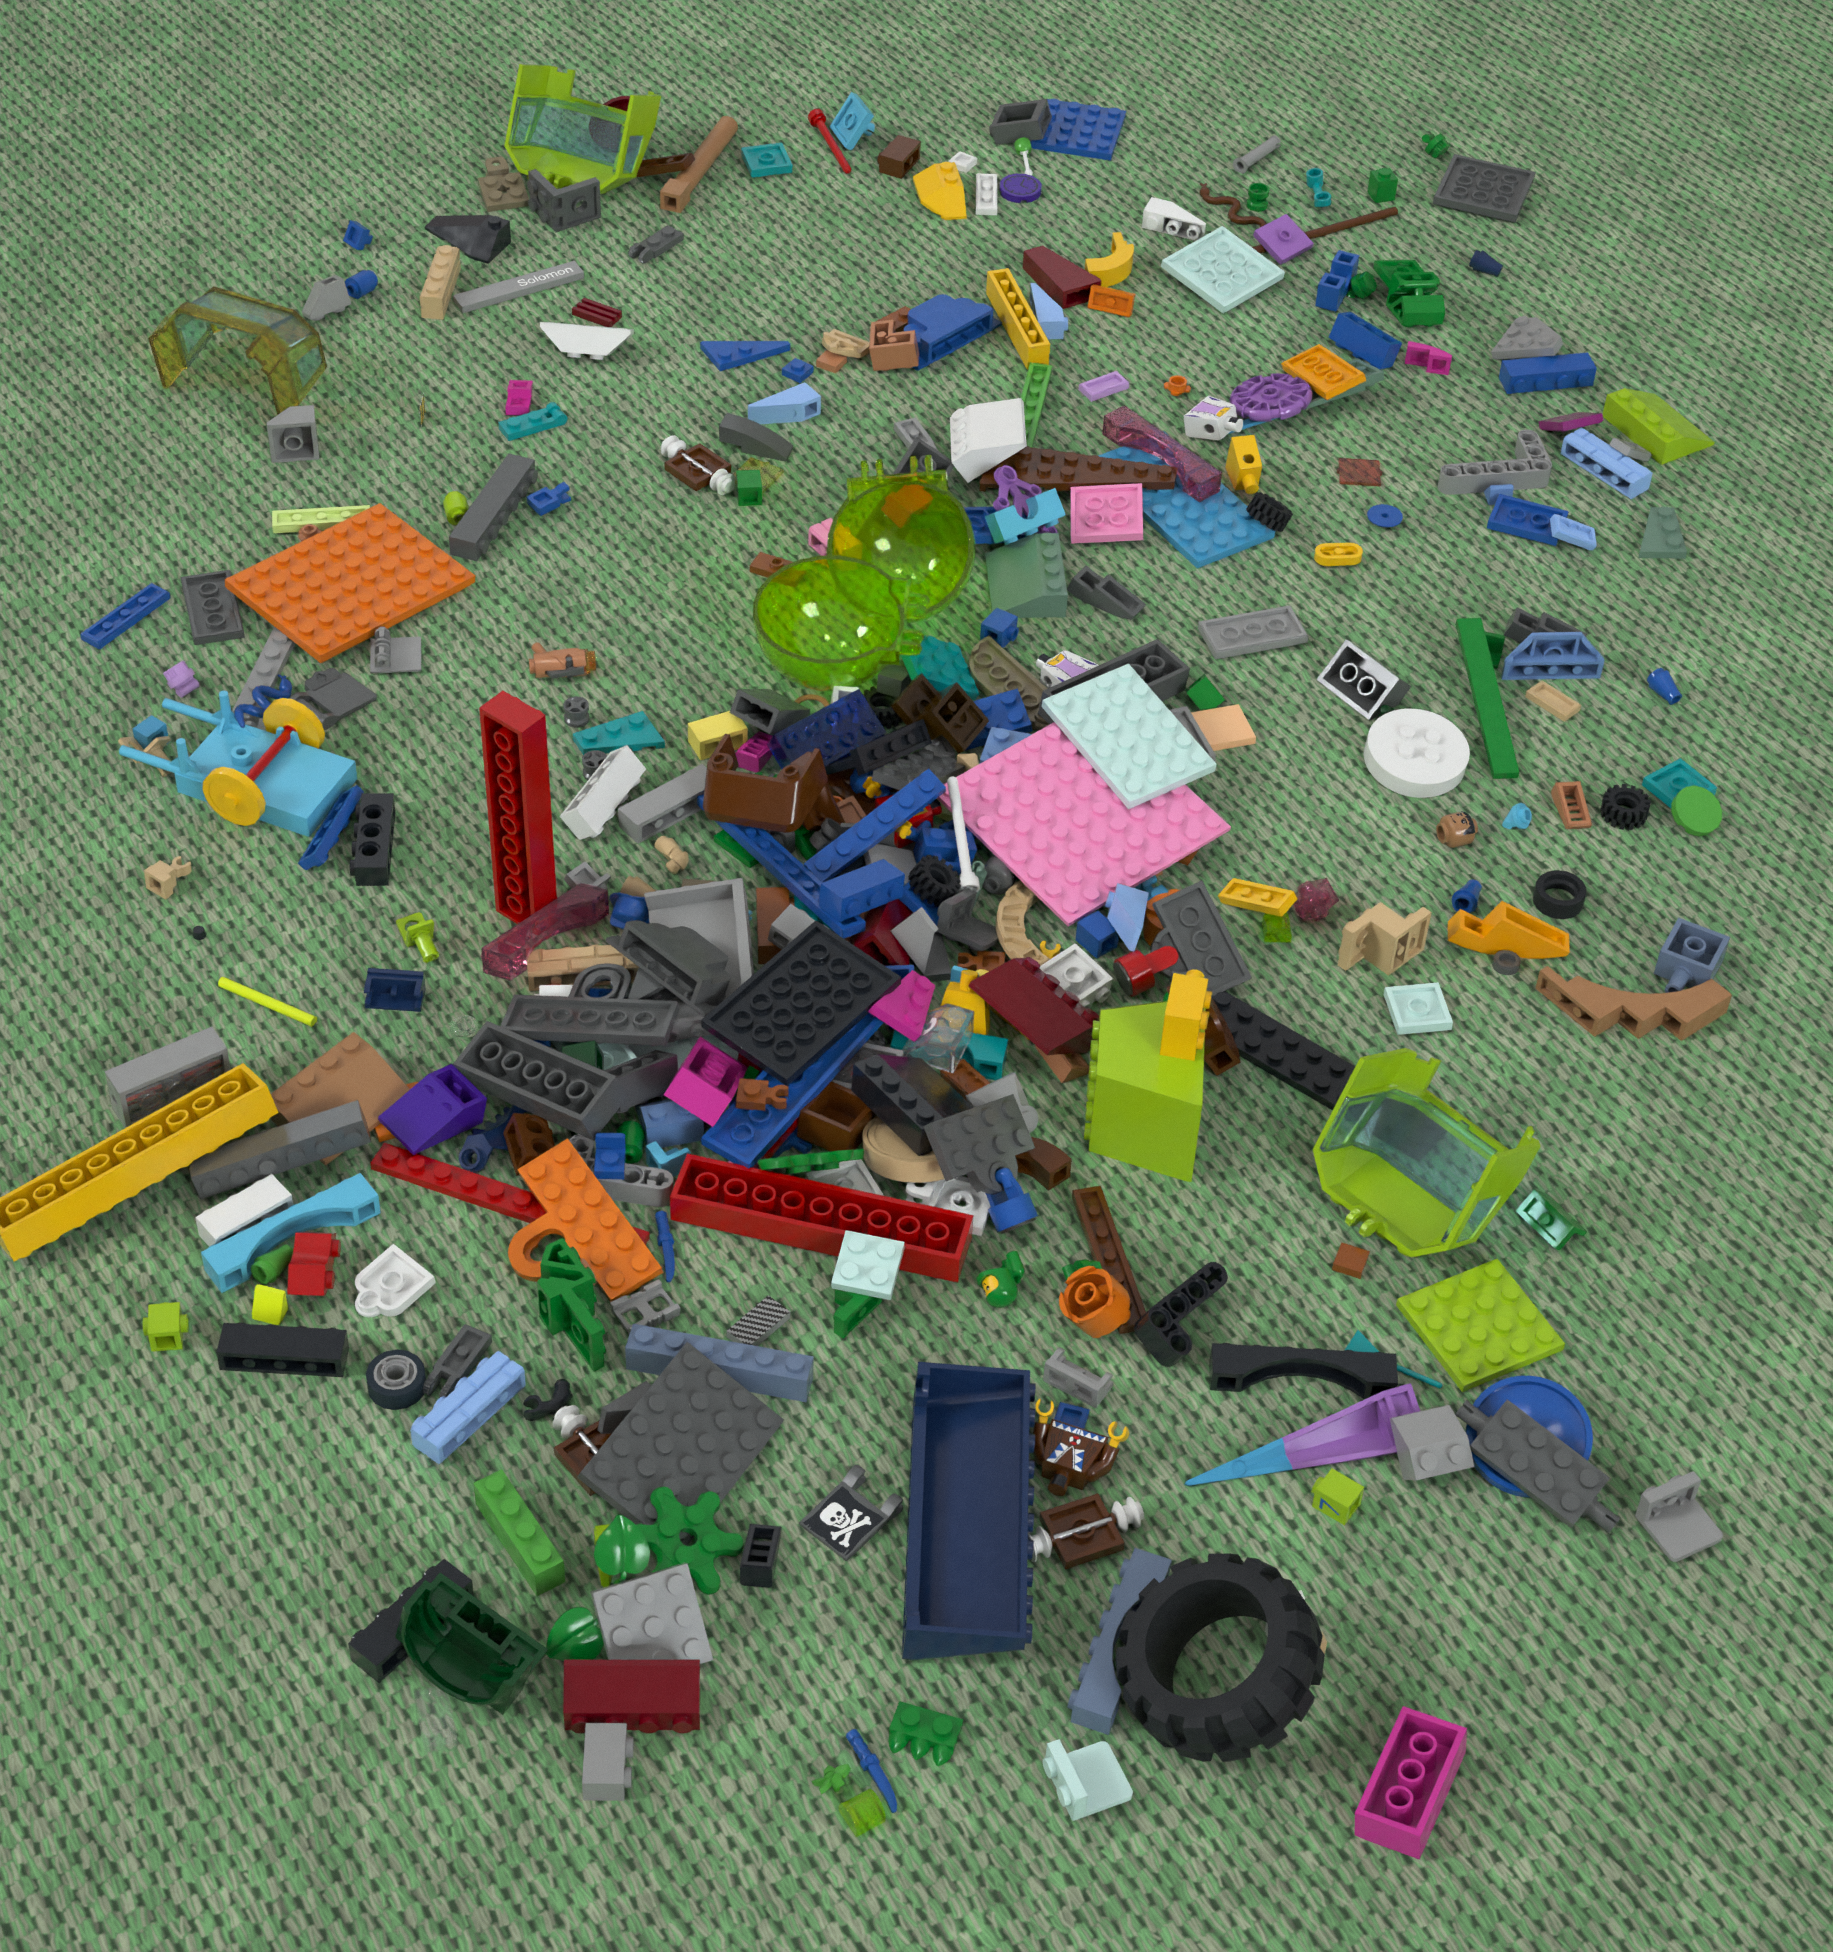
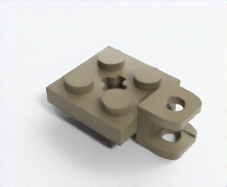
M502 156L487 158L485 161L486 177L478 178V186L487 212L529 206V197L520 172L509 173L507 161Z

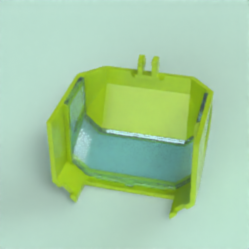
M519 64L504 146L520 173L526 174V178L529 179L528 171L536 169L556 189L596 177L600 181V194H605L636 178L656 125L661 100L660 95L654 94L652 91H648V95H630L628 110L624 111L571 96L576 70L567 69V73L557 71L558 67Z
M1402 1048L1360 1057L1313 1148L1322 1190L1330 1195V1199L1334 1203L1344 1206L1351 1211L1346 1216L1344 1222L1351 1227L1356 1226L1360 1221L1364 1222L1358 1232L1360 1235L1369 1237L1375 1232L1379 1237L1387 1239L1397 1246V1250L1401 1254L1408 1257H1416L1447 1251L1476 1242L1522 1181L1541 1145L1539 1140L1532 1138L1535 1132L1533 1127L1528 1126L1517 1147L1509 1150L1427 1090L1441 1060L1431 1057L1429 1061L1416 1058V1051Z

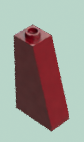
M1043 245L1025 250L1023 253V269L1062 309L1088 302L1091 286L1093 284L1101 286V280Z
M899 899L869 910L864 920L866 922L865 931L858 933L853 945L884 966L909 965L910 956L892 934L891 930L910 916L912 911Z

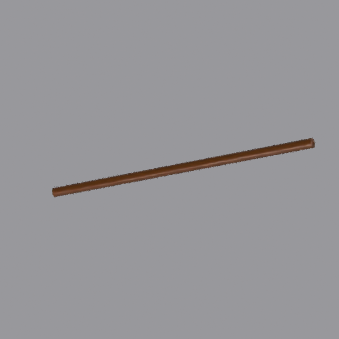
M1397 207L1387 208L1304 233L1309 239H1314L1397 215L1398 209ZM1261 244L1252 247L1260 254L1268 252Z

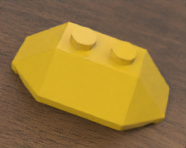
M955 162L933 164L913 176V183L920 203L933 213L940 215L944 220L967 219L964 186Z

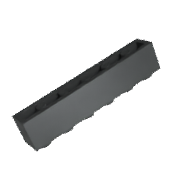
M508 453L449 535L450 555L478 561L482 554H486L490 542L497 538L502 525L505 526L512 511L515 512L521 498L526 497L528 488L531 484L536 483L538 471L535 470L534 459Z
M356 1100L221 1145L214 1152L206 1153L189 1165L191 1179L200 1199H204L264 1179L271 1174L275 1175L371 1143L367 1121L359 1101Z

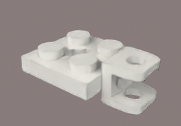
M960 1176L947 1182L945 1179L923 1182L925 1184L924 1187H917L913 1182L907 1183L906 1192L908 1196L906 1201L915 1202L913 1199L916 1197L923 1199L920 1204L974 1215L972 1234L982 1236L990 1215L988 1209L991 1206L986 1194L982 1191L977 1193L971 1186L969 1178ZM960 1201L966 1202V1206L963 1207L956 1204H959Z

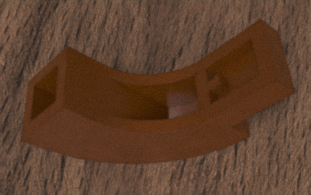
M1171 985L1167 987L1168 994L1170 992ZM1211 997L1210 1008L1206 1009L1209 1012L1207 1029H1205L1204 1060L1216 1076L1241 1063L1232 1033Z
M1031 1137L1035 1148L1016 1156L1018 1172L1033 1177L1049 1191L1070 1178L1072 1159L1055 1145L1042 1139Z

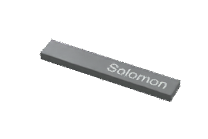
M575 261L455 294L453 295V302L462 313H466L584 279V271Z

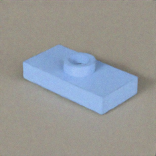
M1557 514L1550 518L1552 537L1587 550H1594L1596 548L1594 528Z

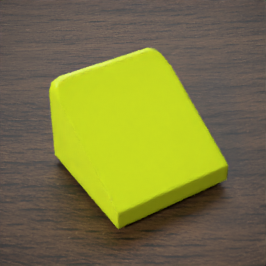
M257 1284L254 1291L252 1319L280 1325L288 1311L286 1292Z

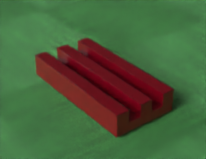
M587 298L581 299L582 303L578 302L577 307L574 306L572 308V315L604 327H612L622 318L621 310Z

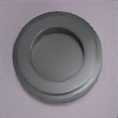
M1501 950L1494 955L1492 966L1496 972L1502 975H1513L1519 971L1521 959L1512 951Z

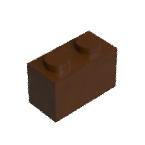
M897 135L892 142H889L883 152H880L878 155L879 172L902 179L920 160L921 141Z

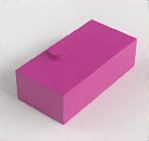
M700 1036L681 1064L664 1095L714 1127L732 1100L739 1086V1080L743 1078L748 1067Z
M1403 1706L1355 1811V1836L1420 1860L1466 1753L1467 1728Z

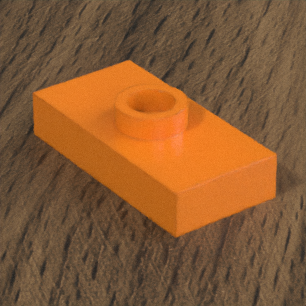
M1093 284L1090 289L1087 308L1131 317L1136 294Z

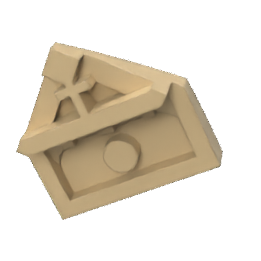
M836 329L829 333L823 332L822 344L830 352L855 358H862L870 353V342Z

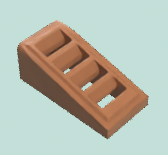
M1581 782L1555 783L1551 794L1565 828H1591L1592 822ZM1567 804H1576V806H1567ZM1569 811H1579V813L1570 814ZM1582 818L1581 821H1571V819Z

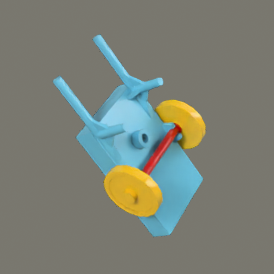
M227 691L219 692L221 709L214 714L165 698L162 702L163 708L216 725L217 727L190 757L188 756L186 741L183 738L176 740L178 757L172 761L122 745L119 749V754L174 773L179 793L208 802L215 812L234 824L248 826L255 824L257 820H261L310 837L326 818L339 795L350 789L357 780L356 763L354 760L319 749L324 743L325 732L317 716L305 705L287 698L274 700L264 711L263 723L266 731L246 724L244 728L240 727L234 713L231 711Z

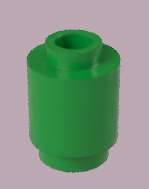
M625 1121L620 1125L616 1133L625 1134V1163L633 1164L639 1162L642 1158L645 1132L638 1122Z

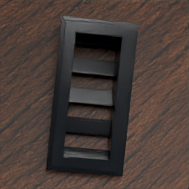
M749 1525L740 1563L741 1585L772 1587L782 1532L781 1526ZM755 1539H767L772 1541H759Z

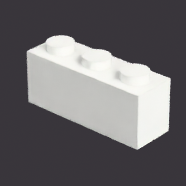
M271 1174L195 1217L199 1236L209 1247L218 1244L238 1232L244 1231L262 1222L264 1219L288 1209L293 1205L292 1195Z

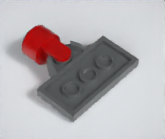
M1202 880L1152 904L1164 929L1154 938L1149 954L1144 956L1139 950H1135L1115 959L1113 964L1114 973L1120 987L1131 997L1155 986L1154 974L1156 973L1172 980L1173 973L1186 975L1189 970H1199L1204 974V978L1208 979L1207 991H1212V996L1219 992L1230 990L1252 978Z

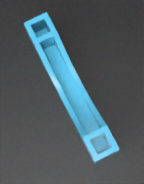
M361 1173L347 1178L341 1183L325 1191L318 1192L315 1196L292 1205L288 1209L266 1218L262 1222L202 1251L204 1270L220 1292L223 1293L249 1280L252 1274L251 1265L254 1263V1259L270 1252L280 1243L295 1236V1232H305L329 1226H356L380 1214L379 1196Z

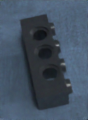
M362 793L361 804H356V820H359V823H354V839H357V841H352V857H355V860H350V876H355L356 886H389L396 814L394 793Z

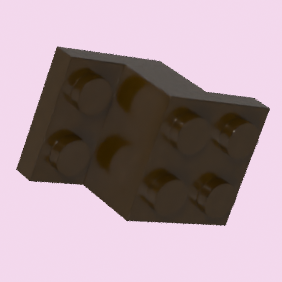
M922 673L911 681L891 705L906 725L924 719L931 740L943 735L958 754L967 749L989 722V719L957 682L937 692Z

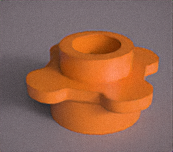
M1180 375L1172 376L1169 378V382L1164 383V388L1168 389L1173 396H1179L1184 392L1188 393L1191 391V387L1187 385V379Z

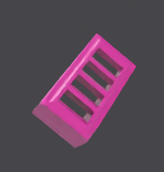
M758 731L735 753L739 764L738 767L755 773L760 772L774 754L778 737Z

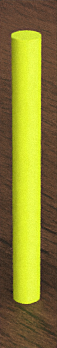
M226 977L219 979L218 986L308 1026L312 1027L317 1022V1017Z

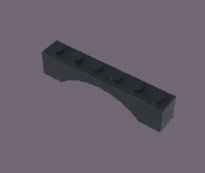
M1212 1343L1209 1375L1210 1390L1241 1392L1256 1383L1282 1376H1306L1323 1379L1354 1392L1362 1399H1367L1382 1391L1398 1386L1396 1354L1323 1350L1321 1348L1306 1349L1289 1346L1236 1345L1230 1343Z

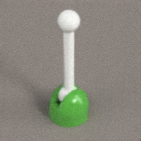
M1022 137L1015 141V151L1018 155L1023 156L1026 169L1024 174L1032 176L1033 172L1029 167L1027 157L1031 153V141L1028 138Z

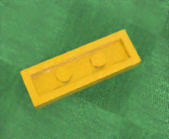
M1233 878L1218 895L1220 902L1223 904L1280 917L1297 900L1292 890Z

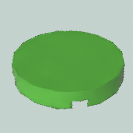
M1687 786L1679 791L1672 800L1671 812L1678 826L1682 825L1686 829L1685 832L1699 837L1705 836L1719 827L1722 820L1720 803L1713 793L1704 787Z

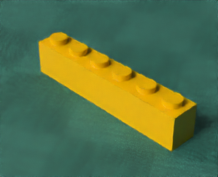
M1009 268L987 271L986 294L1026 369L1028 370L1030 362L1049 365L1050 343Z

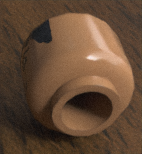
M1461 811L1447 814L1441 818L1436 826L1437 837L1442 844L1446 843L1451 848L1468 845L1473 842L1475 834L1478 832V825L1476 820L1471 818L1466 812Z

